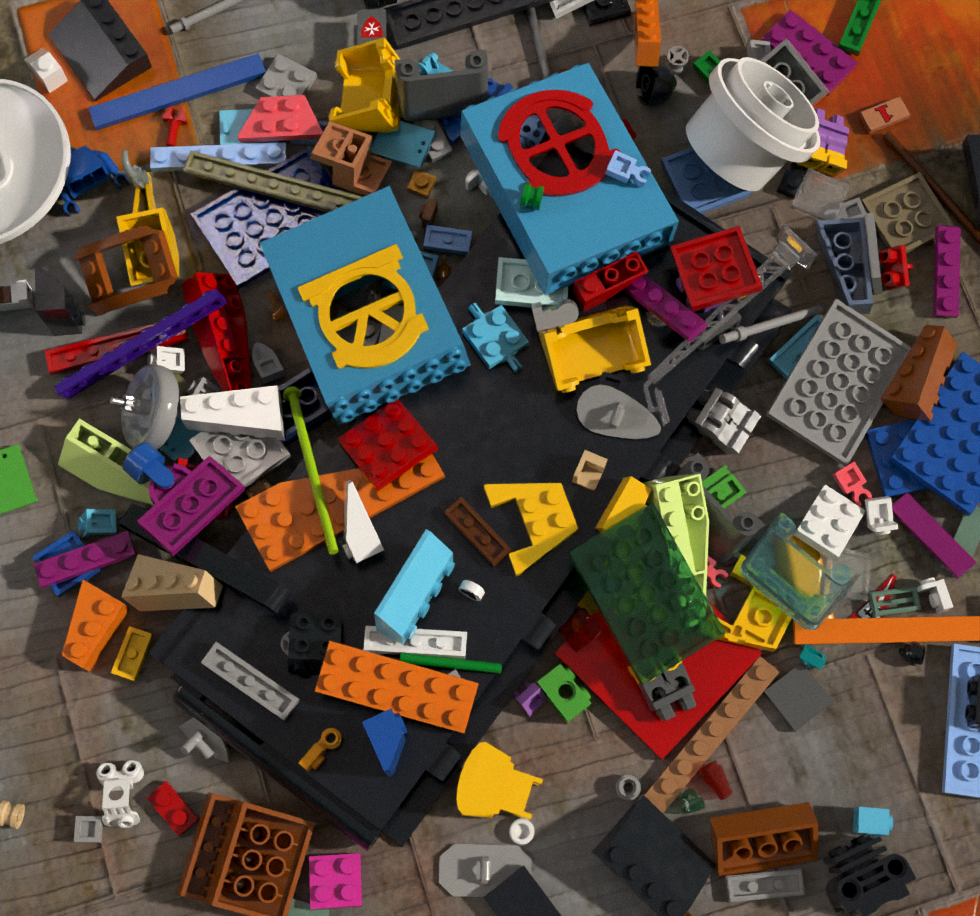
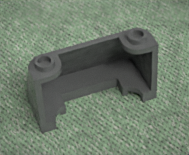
M477 50L470 52L465 58L466 70L420 75L418 64L411 59L395 60V86L400 116L404 120L411 122L461 116L462 110L466 107L487 101V51Z
M696 453L675 476L700 473L701 480L703 481L709 474V465L699 453ZM703 486L709 518L708 556L714 559L716 563L722 564L729 561L750 543L765 525L751 512H743L733 519Z

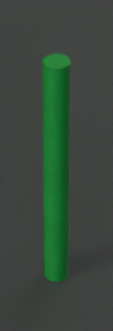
M400 653V661L415 665L500 674L502 670V663Z

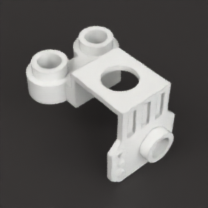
M130 760L124 764L121 771H117L112 763L101 764L97 769L96 775L99 782L104 785L102 802L104 815L101 816L104 825L130 828L133 825H137L140 823L138 813L131 811L129 807V790L133 789V783H137L143 778L144 770L142 765L138 761ZM131 768H135V770L131 772L128 771ZM110 770L109 773L103 774L105 771ZM110 791H124L123 796L119 800H111L109 798Z

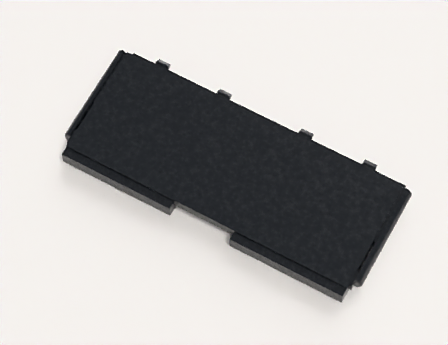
M565 144V148L576 168L579 170L587 168L594 156L589 152L584 153L575 146L571 147ZM553 149L546 154L536 167L541 172L555 177H566L569 175L558 152ZM659 186L679 222L672 244L643 255L641 259L649 271L645 275L687 307L686 293H681L676 285V280L680 276L672 257L670 246L726 229ZM500 212L438 290L463 342L471 366L466 367L460 373L450 374L437 383L423 386L417 392L399 397V401L437 444L438 450L432 454L442 469L445 478L371 517V523L384 550L358 563L355 562L353 557L348 559L342 546L346 544L344 533L335 537L339 550L338 553L329 554L325 542L270 572L250 533L246 530L227 555L280 583L290 590L292 594L277 615L224 585L215 608L183 609L149 652V654L174 672L170 678L177 682L179 686L173 695V702L364 850L369 851L383 832L403 847L464 764L471 751L477 746L507 705L514 692L517 691L578 607L577 604L600 576L603 568L601 566L615 540L610 542L600 536L601 532L595 527L623 478L632 476L644 484V482L673 476L702 437L697 427L689 423L687 415L692 408L700 411L703 410L704 406L699 404L698 401L700 395L704 390L714 392L715 388L733 394L782 326L747 336L745 340L739 342L731 341L721 344L717 340L701 351L695 345L698 335L688 342L629 296L624 289L605 302L583 312L572 293L573 284L568 286L567 299H571L576 303L579 313L578 318L621 306L638 308L651 365L645 366V370L639 373H631L630 370L622 369L611 374L626 377L622 392L638 401L654 415L660 424V433L649 438L628 439L592 432L584 427L579 420L577 404L585 390L591 386L599 385L601 376L579 381V384L575 386L576 389L566 393H562L561 390L558 391L548 366L539 333L537 332L532 307L502 305L529 341L528 346L518 351L515 355L523 366L517 372H514L508 362L499 363L488 369L462 333V328L475 320V317L468 310L470 305L473 306V303H477L483 313L490 312L500 306L495 304L499 257L526 260ZM747 244L763 286L762 291L749 294L739 300L736 298L705 313L702 309L694 311L707 324V328L701 333L735 311H738L742 317L739 326L744 327L792 313L791 309L774 299L784 286L791 272ZM388 403L378 406L372 412L362 413L350 429L364 421L366 418L380 410ZM319 439L312 447L318 475L358 468L339 443L333 449ZM584 450L608 459L595 491L572 482L573 475ZM304 459L285 482L309 477ZM561 483L577 523L578 531L545 554L519 576L515 575L508 555L493 568L443 515V512L462 496L512 549V552L532 546L517 503L513 500L491 508L484 485ZM647 500L642 512L641 519L649 509ZM427 529L453 552L455 566L449 576L445 575L442 579V588L436 597L432 596L428 603L430 607L425 617H419L415 624L417 629L467 632L465 660L502 663V670L500 674L456 669L461 678L479 683L465 733L401 716L408 732L403 734L406 741L394 774L388 777L381 766L362 723L384 711L315 692L319 674L296 675L288 673V656L282 650L281 640L290 631V618L292 614L340 615L342 618L341 644L363 650L365 627L376 626L374 618L376 609ZM463 580L472 581L484 589L485 593L481 601L472 600L459 591L458 588ZM215 642L300 699L286 721L201 663ZM379 654L400 660V655ZM419 665L446 674L453 670L452 668ZM206 699L210 700L260 738L263 744L260 746L205 704ZM328 728L337 729L342 735L341 745L334 750L326 749L323 755L325 757L323 763L316 770L312 768L308 772L299 764L300 760L321 739V734L324 730ZM328 736L327 742L333 743L336 739V736Z

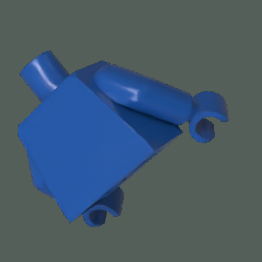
M82 146L78 149L70 147L69 172L59 196L61 200L65 201L63 205L64 211L71 216L69 213L71 206H75L76 211L80 212L79 206L71 200V196L74 199L111 179V175L114 176L115 186L119 190H122L121 185L118 183L119 180H125L128 185L129 183L126 175L118 172L119 168L107 153L91 150L87 146Z

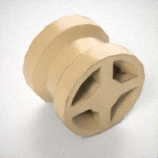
M3 800L0 803V826L9 825L12 829H18L24 818L25 805L19 803L11 805L10 801Z

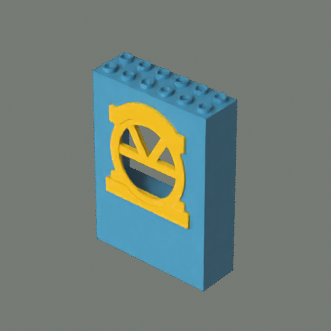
M390 186L260 242L323 398L337 424L349 422L362 413L372 412L380 405L392 403L405 394L417 392L423 386L437 383L444 377L453 373H460L466 367L471 366L463 342ZM381 278L387 279L399 290V292L333 321L330 320L332 300ZM404 302L402 322H398L382 312ZM368 317H373L395 331L391 337L379 344L363 346ZM357 323L355 338L352 344L342 339L336 333L343 328Z

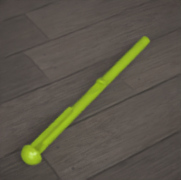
M290 386L284 390L283 398L290 401L329 554L333 555L338 553L339 550L298 401L302 393L299 388Z

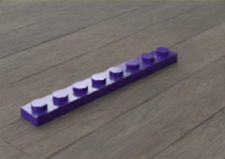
M216 289L204 292L201 298L183 305L178 312L163 317L158 324L143 329L140 335L133 339L123 341L120 347L113 351L105 352L97 361L82 366L77 373L62 378L61 382L54 386L57 394L70 399L227 304L225 297Z

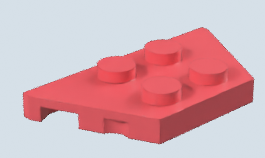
M305 95L261 97L240 131L238 140L240 143L320 139L323 131Z

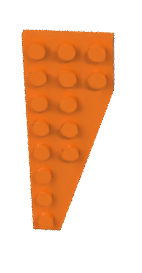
M433 454L379 491L375 489L359 468L319 475L335 537L344 533L346 481L351 480L365 510L369 518L445 478ZM309 477L278 483L235 506L270 572L326 542Z

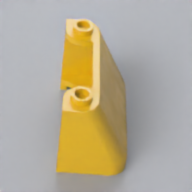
M385 37L337 51L335 69L344 78L341 109L339 107L331 109L328 116L329 121L361 132L392 133L399 130L400 113L395 86V60H400V58Z
M632 306L613 308L577 318L575 322L538 331L555 387L558 391L561 390L562 393L575 390V386L579 384V381L601 376L602 371L612 373L625 369L630 370L631 373H639L645 370V366L651 365L638 308Z

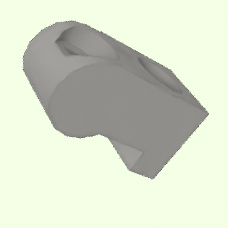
M564 299L557 305L542 308L541 302L531 304L537 332L573 323L579 315L578 307L571 299Z

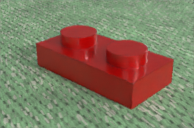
M168 781L161 784L147 797L148 801L179 837L200 820Z

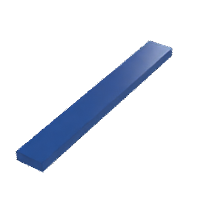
M258 53L90 107L89 111L96 130H100L171 107L172 105L175 106L261 78L266 71Z

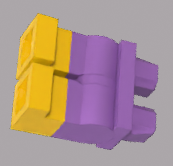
M816 108L814 110L819 119L817 130L820 136V146L809 158L813 160L812 162L807 160L799 162L797 165L813 170L817 169L819 172L835 177L847 169V160L844 158L849 128L844 126V117L833 115L828 121L825 120V110Z

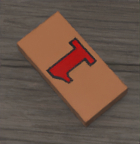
M897 97L862 111L859 117L868 133L871 134L908 119L910 113L901 97Z

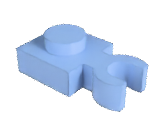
M615 150L605 174L626 184L630 178L633 179L637 186L644 187L647 180L641 178L640 175L649 177L651 169L646 166H635L637 159Z

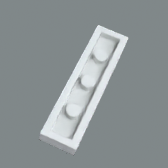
M366 626L363 650L386 655L409 653L465 659L467 632L416 629L411 639L407 638L402 645L376 631V626Z

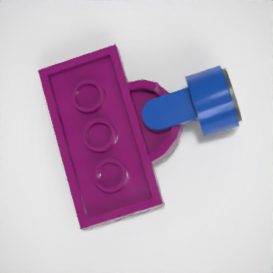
M141 443L128 453L123 462V470L138 484H145L150 481L148 489L154 506L138 519L137 523L166 551L174 556L244 492L245 486L210 455L193 471L175 463L174 466L165 467L163 465L165 457L149 443Z

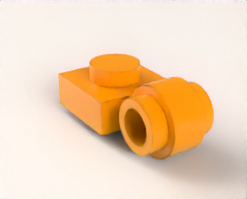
M335 728L324 730L321 734V739L312 746L300 760L299 764L308 772L312 768L316 770L325 760L323 756L326 752L325 750H334L341 745V733ZM335 735V741L333 743H328V736Z

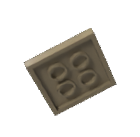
M920 172L861 200L866 213L874 212L876 231L886 247L891 248L905 245L906 254L934 241L936 226H954Z

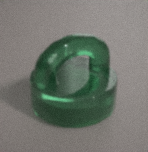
M688 788L683 792V802L679 804L682 814L694 813L705 808L703 797L698 798L694 789Z

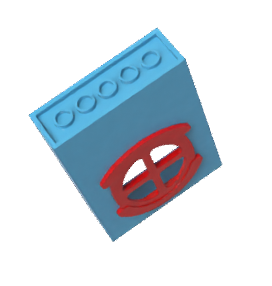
M589 63L575 65L565 72L554 73L549 78L533 81L528 86L512 89L504 95L491 97L483 103L470 105L462 110L460 137L544 295L574 284V281L636 251L641 257L672 244L679 220L652 173L650 172L649 177L640 175L641 178L647 180L644 187L637 186L633 179L629 178L626 184L605 174L615 150L637 159L635 165L637 167L648 166ZM558 108L571 112L585 123V127L565 135H559L550 121L546 110ZM536 115L550 140L529 149H523L520 145L521 127L528 117ZM585 136H591L595 144L594 157L587 168L579 170L566 150L565 144ZM552 149L556 150L569 175L566 177H555L545 174L535 168L529 162V158ZM525 183H530L532 187L544 186L539 211L534 210L531 206L520 207Z

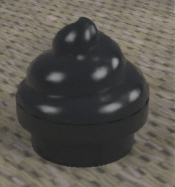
M913 641L910 644H906L904 648H900L899 653L911 666H916V664L922 665L926 648L924 645H920L919 642Z

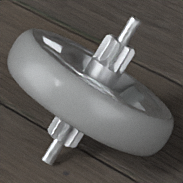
M151 364L142 367L132 378L123 398L111 397L110 403L121 405L122 434L125 442L132 449L141 443H149L156 450L159 449L169 438L177 417L181 418V412L178 410L179 386L177 379L170 369L162 365Z

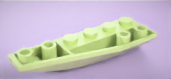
M79 418L65 438L58 465L98 490L154 506L148 489L150 481L145 484H138L123 470L124 459L131 449Z
M701 474L668 476L644 482L646 486L652 489L647 498L650 519L663 574L678 621L686 626L685 628L705 622L709 518Z

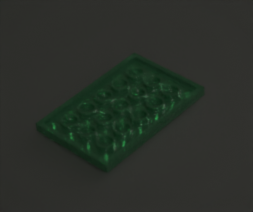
M654 502L647 504L567 552L640 684H646L726 634Z

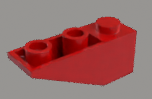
M636 251L574 281L572 293L582 311L585 312L605 302L649 271Z

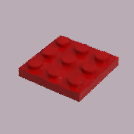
M740 226L670 246L672 257L692 311L762 291V283Z
M399 399L388 403L337 438L342 448L377 491L438 450L434 440Z

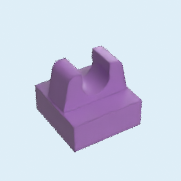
M525 682L526 690L522 694L515 691L514 696L524 712L531 716L548 699L537 684Z

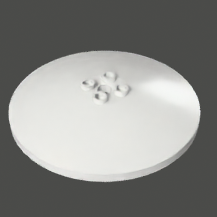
M0 79V244L23 234L46 215L63 190L71 159L70 141L65 124L52 104L36 90L24 84L6 79Z

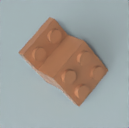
M329 121L311 153V159L333 167V185L363 196L380 190L392 168V161L371 154V135Z

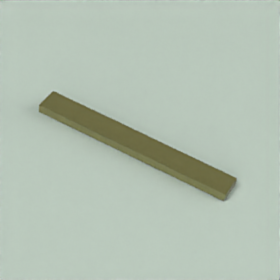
M191 150L183 169L184 174L324 212H331L362 198V196Z

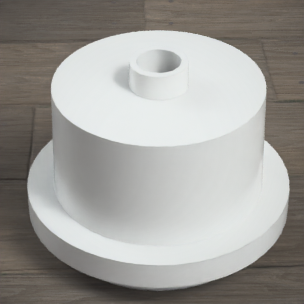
M749 57L740 60L726 58L719 62L709 75V85L712 93L686 124L688 140L704 163L727 182L748 191L762 189L788 161L797 163L807 161L820 146V136L817 130L819 119L806 96L782 73L760 60Z

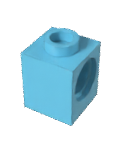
M853 808L852 834L888 836L889 831H892L893 817L889 815L890 809Z

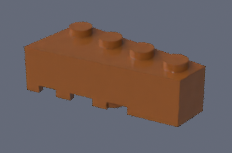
M925 325L882 395L881 400L894 416L932 421L934 414L931 411L933 405H937L939 400L937 393L940 386L944 385L946 379L944 376L945 370L950 367L957 347L956 341L945 326Z

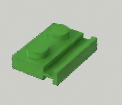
M726 465L702 481V485L724 509L747 493L733 473L731 474L728 471Z

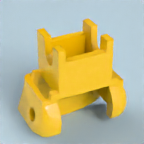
M487 742L479 743L469 754L460 773L456 796L458 810L461 812V815L492 819L493 815L499 814L502 811L530 820L532 814L524 812L532 784L539 786L542 784L543 779L514 770V764L510 762L511 756L506 755Z

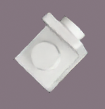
M478 169L470 171L466 176L465 188L471 191L478 185L485 195L489 194L492 197Z
M156 346L148 354L147 365H162L170 369L172 373L182 374L185 371V349Z
M933 577L920 581L921 585L917 587L918 593L930 591L929 601L931 606L936 609L937 614L953 608L944 579L935 581Z

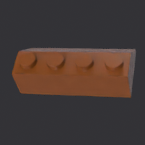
M809 802L710 818V837L718 877L818 861V821Z

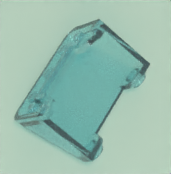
M781 512L741 565L740 571L746 580L805 629L815 630L840 606L860 575L843 564H837L828 571L791 540L796 532V525L788 516Z

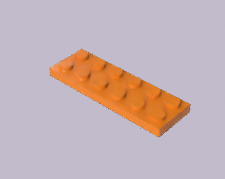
M329 640L315 692L383 711L392 708L394 714L399 712L401 716L465 733L479 683Z

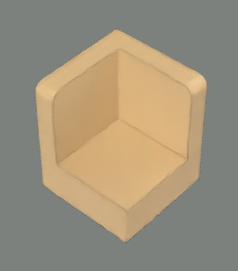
M584 450L573 475L572 482L595 491L608 459Z

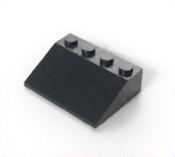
M80 0L48 34L95 101L152 68L147 53L108 0Z
M643 794L592 851L599 860L658 916H684L716 866L701 849Z

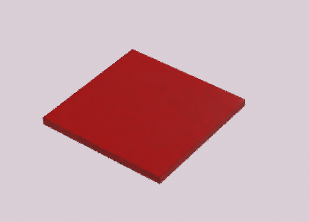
M655 551L643 565L655 569L670 600L662 603V605L678 620L665 581L659 555ZM706 599L705 621L708 615L712 614L733 625ZM603 603L554 655L565 666L569 667L662 760L762 655V652L757 648L698 635L705 622L685 628L681 635L672 634L669 636L658 629L660 625L655 622L647 623L640 619L638 614L636 618L626 617V619H622L612 612L614 610L612 607L608 606L607 603ZM675 645L691 684H693L696 690L692 692L696 706L683 712L676 700L670 703L676 716L662 722L655 711H650L641 689L627 667Z

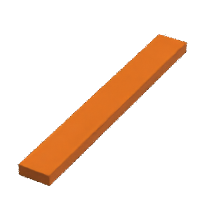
M980 616L793 619V644L980 641Z

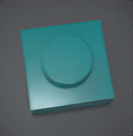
M808 644L803 645L799 654L803 664L812 669L817 667L821 670L826 663L827 655Z

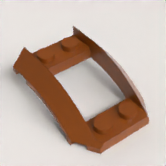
M147 225L121 232L81 247L72 260H79L92 301V304L87 307L99 316L140 301L165 295L168 293L167 289L169 286L174 284L178 277L164 231L149 228ZM141 239L154 283L114 295L102 253Z

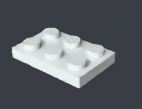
M824 485L795 531L794 536L836 562L866 510L827 485Z

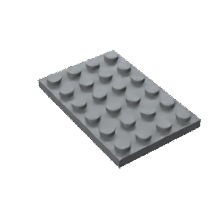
M835 299L832 301L768 409L766 416L835 461L846 466L883 404L881 400L882 395L912 347L840 300Z

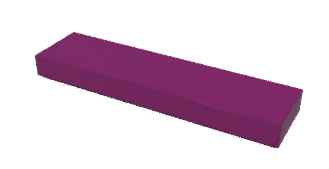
M908 492L892 505L893 515L957 580L976 564V561Z

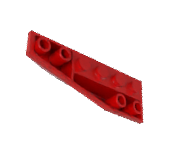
M195 272L181 284L186 304L201 298L204 292L214 289L220 292L227 301V304L192 324L209 368L223 392L250 389L251 375L246 315L234 275Z

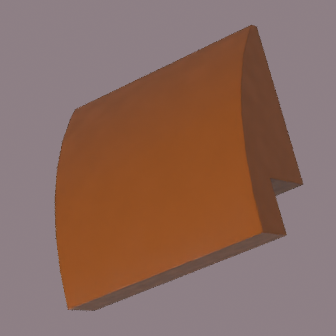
M208 792L176 894L249 916H288L315 822Z

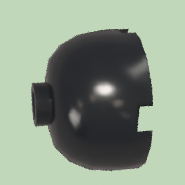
M659 61L658 67L639 66L636 88L641 89L642 96L637 95L640 103L644 106H655L666 102L677 85L676 77L669 65Z

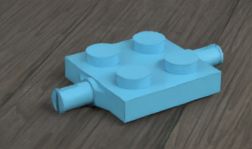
M473 303V306L470 305L468 310L475 317V320L462 328V333L487 368L491 369L499 363L508 362L514 372L520 370L523 366L515 355L518 351L528 346L529 341L504 307L500 305L490 312L483 313L477 303Z

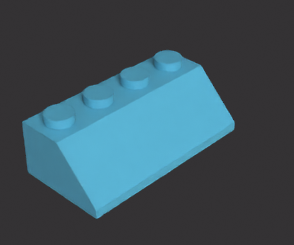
M425 530L374 613L376 631L402 645L407 638L411 639L417 629L416 622L419 617H425L430 607V604H428L432 596L436 597L442 588V579L445 575L449 576L455 566L453 552L431 531Z

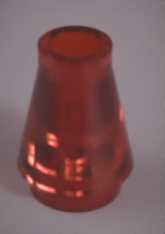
M715 760L699 770L702 775L700 778L720 800L726 799L733 793L722 764L719 765Z

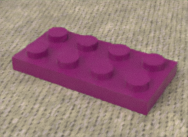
M791 9L761 40L770 41L771 51L785 39L789 40L830 93L858 64L857 61Z

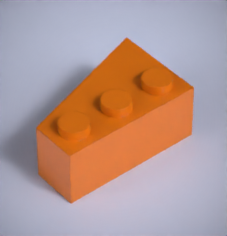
M82 580L62 656L90 672L130 608L94 585Z

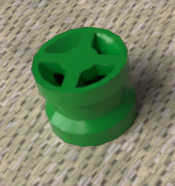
M525 183L520 207L531 206L534 210L539 211L544 186L532 187L530 183Z

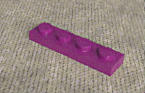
M938 225L935 227L933 317H959L961 227Z
M646 275L624 288V291L688 342L692 341L707 328L705 320Z
M129 531L33 565L40 587L46 588L128 559L137 554Z

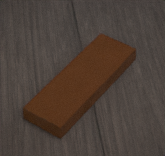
M462 496L443 512V515L493 568L512 552V549Z

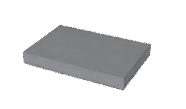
M874 212L865 213L873 293L875 295L883 294Z

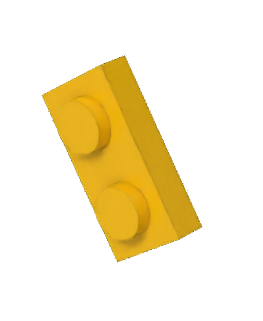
M129 626L111 673L136 682L154 635Z

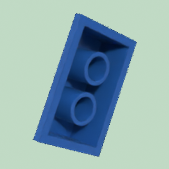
M391 708L362 722L381 766L388 777L394 774L406 741L403 734L408 732L400 713L394 714Z

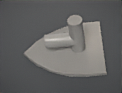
M192 717L178 726L189 738L180 747L183 754L188 755L195 747L206 760L213 756L222 761L230 762L226 743L197 719Z

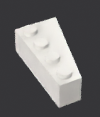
M278 385L180 397L181 419L188 430L214 433L227 432L231 433V435H254L258 438L271 437L276 438V440L285 441L282 399Z

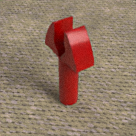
M173 105L162 116L163 122L170 124L166 140L168 147L175 146L178 127L181 124L188 125L187 117L182 107H180V114L175 120L173 119Z

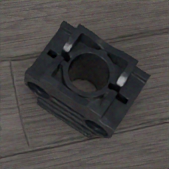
M870 834L861 835L850 840L852 845L849 847L848 845L842 848L838 846L828 851L829 857L823 859L824 863H838L828 868L829 873H842L832 878L826 885V893L835 912L837 913L844 909L846 913L850 912L851 916H868L876 912L884 903L900 900L910 895L905 884L915 880L916 877L908 861L899 854L877 856L887 851L885 845L872 847V845L882 841L880 836L871 837ZM888 864L891 866V872L888 870ZM843 885H845L847 890L845 896L842 893Z

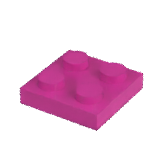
M360 853L309 856L310 910L362 907Z

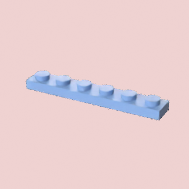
M286 143L150 147V169L152 172L183 171L190 150L254 168L287 167Z

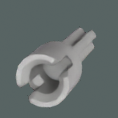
M567 113L563 114L553 123L559 135H565L579 129V126ZM583 137L570 142L573 147L575 146L584 153L589 152L594 156L595 150Z

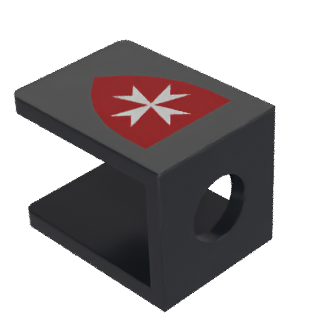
M357 10L358 45L383 37L388 41L386 10Z

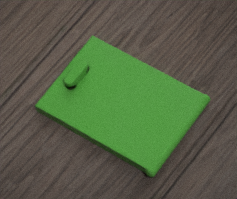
M19 444L0 450V514L38 502Z

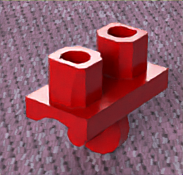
M905 245L894 246L879 252V261L885 267V272L881 276L882 285L887 286V290L910 286L908 271L913 270V264H907Z

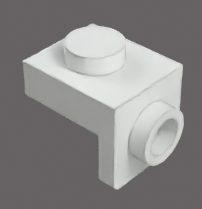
M884 496L865 499L867 527L879 535L889 534L891 530L898 529V524L893 521L891 497Z

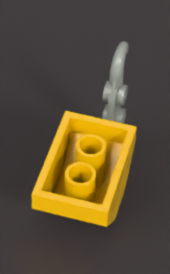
M123 150V169L128 183H133L136 189L132 214L116 217L119 232H125L146 225L149 228L164 231L177 272V278H179V253L175 234L166 210L164 208L156 209L150 173L146 172V170L142 171L136 165H130L128 150ZM145 189L149 207L147 211H145ZM141 239L122 245L130 285L135 287L154 283Z

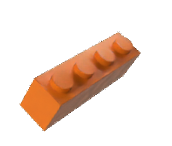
M635 0L633 27L636 66L658 67L661 49L658 0Z

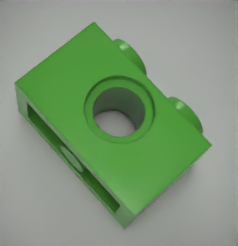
M559 664L537 681L536 684L541 688L549 703L563 721L568 724L591 705L589 701L591 696L583 686L579 688L574 682L576 677L567 666L563 668ZM563 686L569 687L572 691V696L568 699H564L559 695L558 690Z

